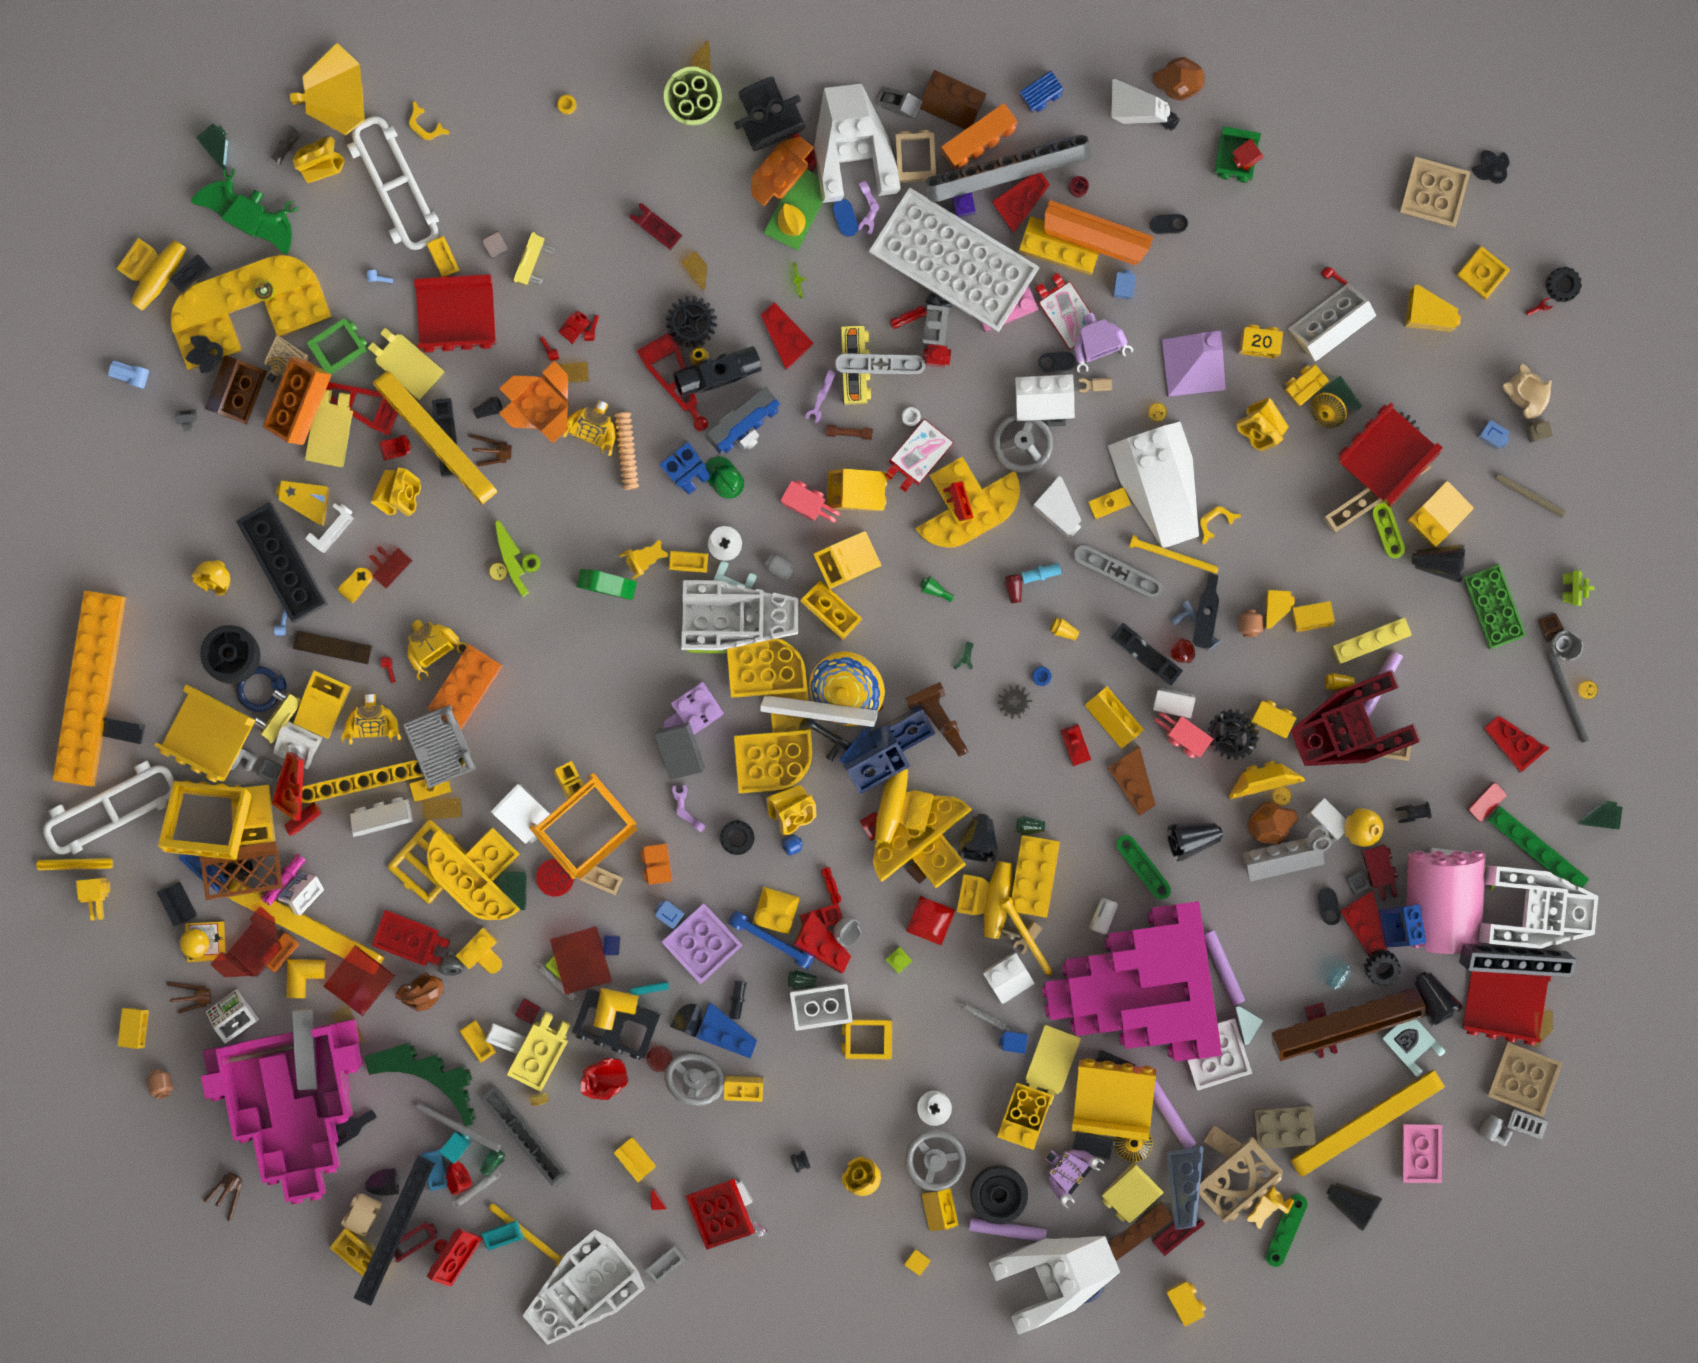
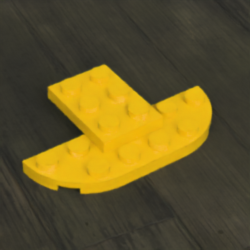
M963 456L929 475L948 510L915 529L923 539L936 546L953 548L968 543L999 525L1012 514L1020 495V484L1016 472L1013 471L986 488L981 489ZM963 481L974 518L958 521L954 513V502L947 503L946 500L950 499L952 495L951 492H944L943 489L951 486V483Z
M937 795L933 797L925 832L907 829L899 823L890 844L876 842L873 865L880 881L883 882L910 859H913L935 888H938L966 865L942 834L972 811V809L964 801L956 797Z
M491 827L464 854L437 829L427 849V862L434 879L465 910L483 920L506 919L520 910L493 882L520 855L517 850Z

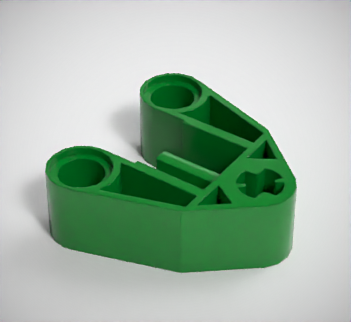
M580 568L576 587L633 601L637 581L592 569Z

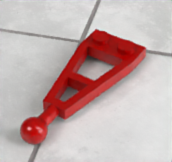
M667 333L637 350L648 371L685 412L689 410L694 419V428L700 432L705 431L709 423L705 417L700 416L695 407L698 405L695 393L690 395L691 401L685 404L674 391L677 388L675 382L668 385L652 366L675 352L680 369L686 368L680 349L676 342L673 341L672 335Z
M328 382L326 390L338 389L350 392V410H353L351 408L357 394L383 398L373 422L354 410L352 416L370 428L390 436L398 412L379 391ZM331 396V402L338 405V400Z

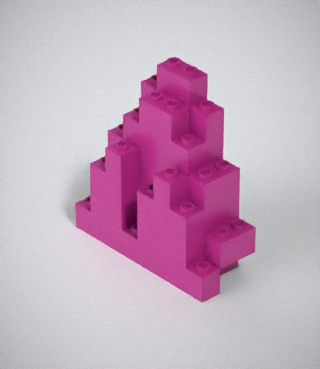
M1199 901L1150 908L1151 912L1147 913L1148 922L1153 924V927L1107 934L1108 938H1104L1106 950L1110 949V953L1065 959V963L1062 964L1063 975H1067V979L1047 981L1045 986H1041L1043 998L1047 997L1048 1005H1044L1046 1017L1050 1016V1020L1073 1017V1021H1070L1071 1032H1075L1076 1036L1122 1030V1033L1119 1034V1042L1121 1046L1124 1045V1049L1170 1043V1046H1167L1168 1057L1172 1058L1174 1062L1222 1056Z
M356 1019L318 1026L311 1030L312 1038L315 1037L317 1089L298 1090L294 1050L231 1062L230 1060L231 1056L294 1044L293 1032L203 1050L207 1074L202 1075L201 1080L205 1099L211 1098L212 1102L225 1098L233 1141L239 1140V1143H246L253 1140L261 1182L274 1185L278 1184L281 1179L285 1202L291 1201V1205L302 1203L304 1198L310 1197V1201L321 1199V1195L326 1193L322 1171L325 1174L336 1172V1168L341 1166L336 1145L338 1136L335 1124L346 1122L353 1115L349 1097L351 1088L348 1074L359 1071L358 1068L363 1066L358 1044L361 1040Z

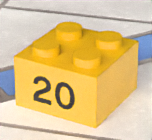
M1252 324L1244 327L1241 331L1238 354L1274 359L1280 356L1283 332L1279 331V328L1267 327V329H1259L1260 326Z

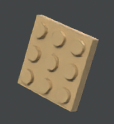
M1415 157L1399 213L1455 228L1471 172Z
M1508 1042L1488 1097L1543 1117L1563 1063Z

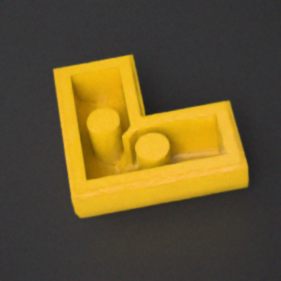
M287 959L286 998H306V979H326V959Z
M601 988L593 1026L612 1030L616 1011L635 1015L639 995Z

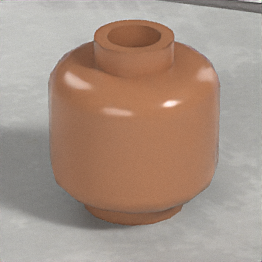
M1245 610V614H1241L1238 617L1239 633L1243 634V637H1259L1258 634L1263 632V616L1256 614V610Z
M161 1069L150 1072V1076L146 1079L149 1094L152 1097H156V1099L170 1096V1092L174 1089L170 1074L162 1072Z

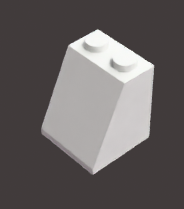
M1112 79L1113 119L1123 124L1167 122V117L1170 115V107L1167 102L1122 81Z
M1059 476L1032 508L1065 537H1068L1069 534L1073 537L1081 528L1079 525L1081 518L1063 479Z
M517 784L491 811L525 844L529 841L533 843L537 839L529 827L534 823L538 825L551 814L522 784Z
M1015 951L982 971L1002 1004L1035 984Z

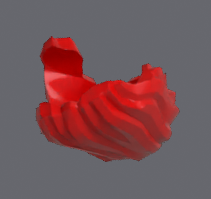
M604 1058L593 1065L587 1066L583 1070V1077L580 1081L581 1093L591 1099H611L629 1081L625 1063L621 1059Z

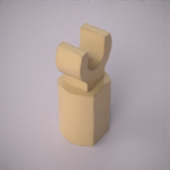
M1111 377L1094 378L1092 381H1088L1085 378L1078 380V383L1083 382L1086 384V388L1080 389L1079 393H1086L1089 390L1093 392L1112 390Z
M1032 921L1026 929L1033 940H1035L1043 928ZM1022 937L1021 940L1015 941L1013 947L1016 948L1018 944H1023L1024 949L1021 953L1024 954L1028 946Z

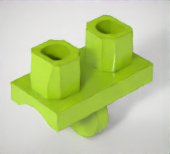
M1582 571L1563 574V584L1573 585V592H1563V602L1574 606H1582V591L1583 598H1589V591H1594V586H1589V579H1583L1582 586Z

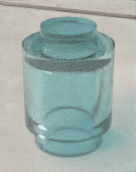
M1342 961L1340 964L1336 962L1327 976L1326 984L1338 991L1341 987L1344 988L1353 973L1350 971L1351 966Z

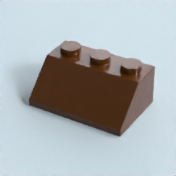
M934 70L921 101L923 102L920 109L966 130L974 124L987 93Z
M225 355L205 409L247 425L267 371Z

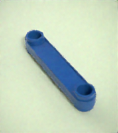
M737 910L730 916L729 925L740 931L743 928L795 958L794 963L806 970L813 963L814 957L803 950L798 951L748 922V917Z

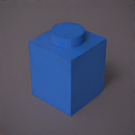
M1004 1030V1035L1000 1034L999 1046H1002V1051L1025 1054L1028 1034Z

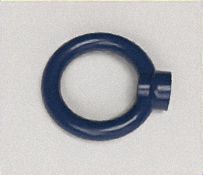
M258 666L253 674H263L269 677L273 690L281 693V690L287 689L284 676H277L275 672L267 667ZM246 681L236 685L238 700L250 711H266L272 708L279 700L272 695L266 703H251L244 694Z

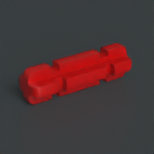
M919 306L916 310H910L899 315L898 318L891 319L892 328L897 329L902 324L905 325L917 320V317L925 316L927 314L924 306Z
M830 867L821 869L828 894L831 895L832 904L840 903L842 899L840 894H838L834 877L831 876L832 871Z

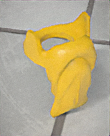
M660 539L651 547L632 551L630 548L619 555L620 558L627 555L626 563L633 573H637L631 578L632 580L644 574V571L650 565L656 563V560L668 557V553L661 549L662 542Z
M1275 1186L1269 1188L1259 1198V1202L1255 1205L1254 1210L1247 1216V1220L1255 1222L1259 1229H1261L1264 1220L1278 1208L1288 1214L1294 1202L1291 1198L1284 1202L1283 1196L1275 1189Z

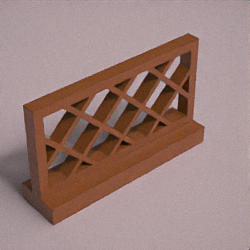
M276 841L239 847L236 860L199 856L206 901L283 889L279 846ZM274 856L275 863L271 868L262 863L266 857ZM249 859L257 862V865L251 872L243 866ZM230 862L238 865L232 875L224 869ZM215 865L219 868L213 878L207 874L206 866ZM260 865L268 870L262 880L254 874ZM241 868L249 873L243 883L235 878ZM222 871L230 876L224 886L216 881V878ZM271 873L277 877V885L270 886L265 883V880ZM253 876L260 883L256 888L250 889L245 884ZM234 879L241 885L237 891L231 892L226 887ZM213 882L222 887L217 894L210 895L209 887Z

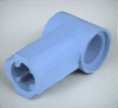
M113 361L110 365L108 376L144 389L149 370Z

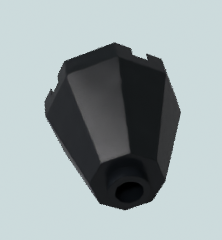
M986 814L973 816L959 843L957 853L959 856L963 853L964 858L967 860L987 862L988 858H991V861H995L998 849L993 820Z

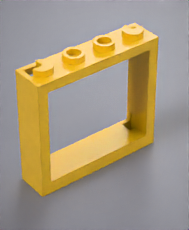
M189 780L174 781L158 846L163 852L236 860L252 795L246 788L239 785L228 787L222 783L210 785L203 781L199 783H192ZM184 794L239 799L228 846L173 840Z

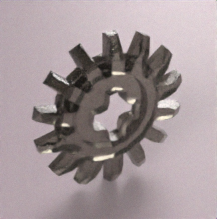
M1009 685L1010 691L1004 688L1005 695L999 694L998 696L1003 698L1002 701H998V704H1003V707L999 710L1005 709L1006 713L1004 716L1010 713L1011 719H1014V714H1017L1018 719L1021 718V712L1026 716L1025 708L1031 709L1027 705V703L1032 702V699L1027 700V697L1031 694H1024L1023 692L1026 688L1023 687L1020 691L1019 685H1016V689ZM1013 696H1016L1021 701L1017 704V707H1013V704L1009 703Z

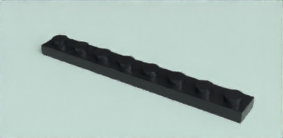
M419 1155L417 1156L353 1299L369 1306L372 1305L435 1162Z

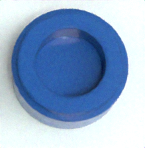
M1038 667L1034 670L1032 679L1036 685L1045 686L1051 681V672L1046 667Z

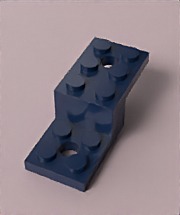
M921 705L870 732L877 748L844 765L859 794L910 767L903 751L936 734ZM915 726L912 730L907 731L910 727Z

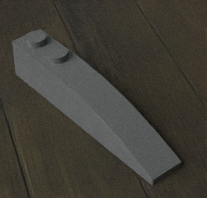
M493 1086L481 1097L482 1101L551 1186L557 1188L571 1176L546 1143L496 1086Z

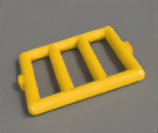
M432 820L426 821L388 864V869L404 883L403 886L408 890L411 889L427 904H430L444 888L434 879L430 870L412 855L410 851L418 844L427 852L429 843L423 839V836L430 829L434 833L439 829L464 854L467 852L454 841L455 838L450 833H445ZM404 858L436 885L429 894L397 867Z

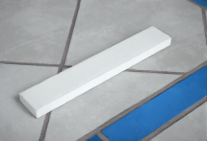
M768 695L764 696L760 711L870 727H874L878 716V710Z

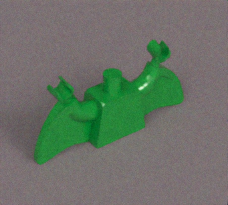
M227 168L223 170V176L226 178V181L211 183L192 197V204L212 209L226 223L255 239L258 237L268 240L283 254H289L292 243V228L286 214L298 211L299 207H295L293 210L290 209V205L294 201L286 202L285 209L283 210L280 209L275 213L267 212L263 206L259 205L264 196L261 192L254 189L248 199L243 195L238 196L233 191L231 179L236 174L234 168L232 169L231 176L227 175Z

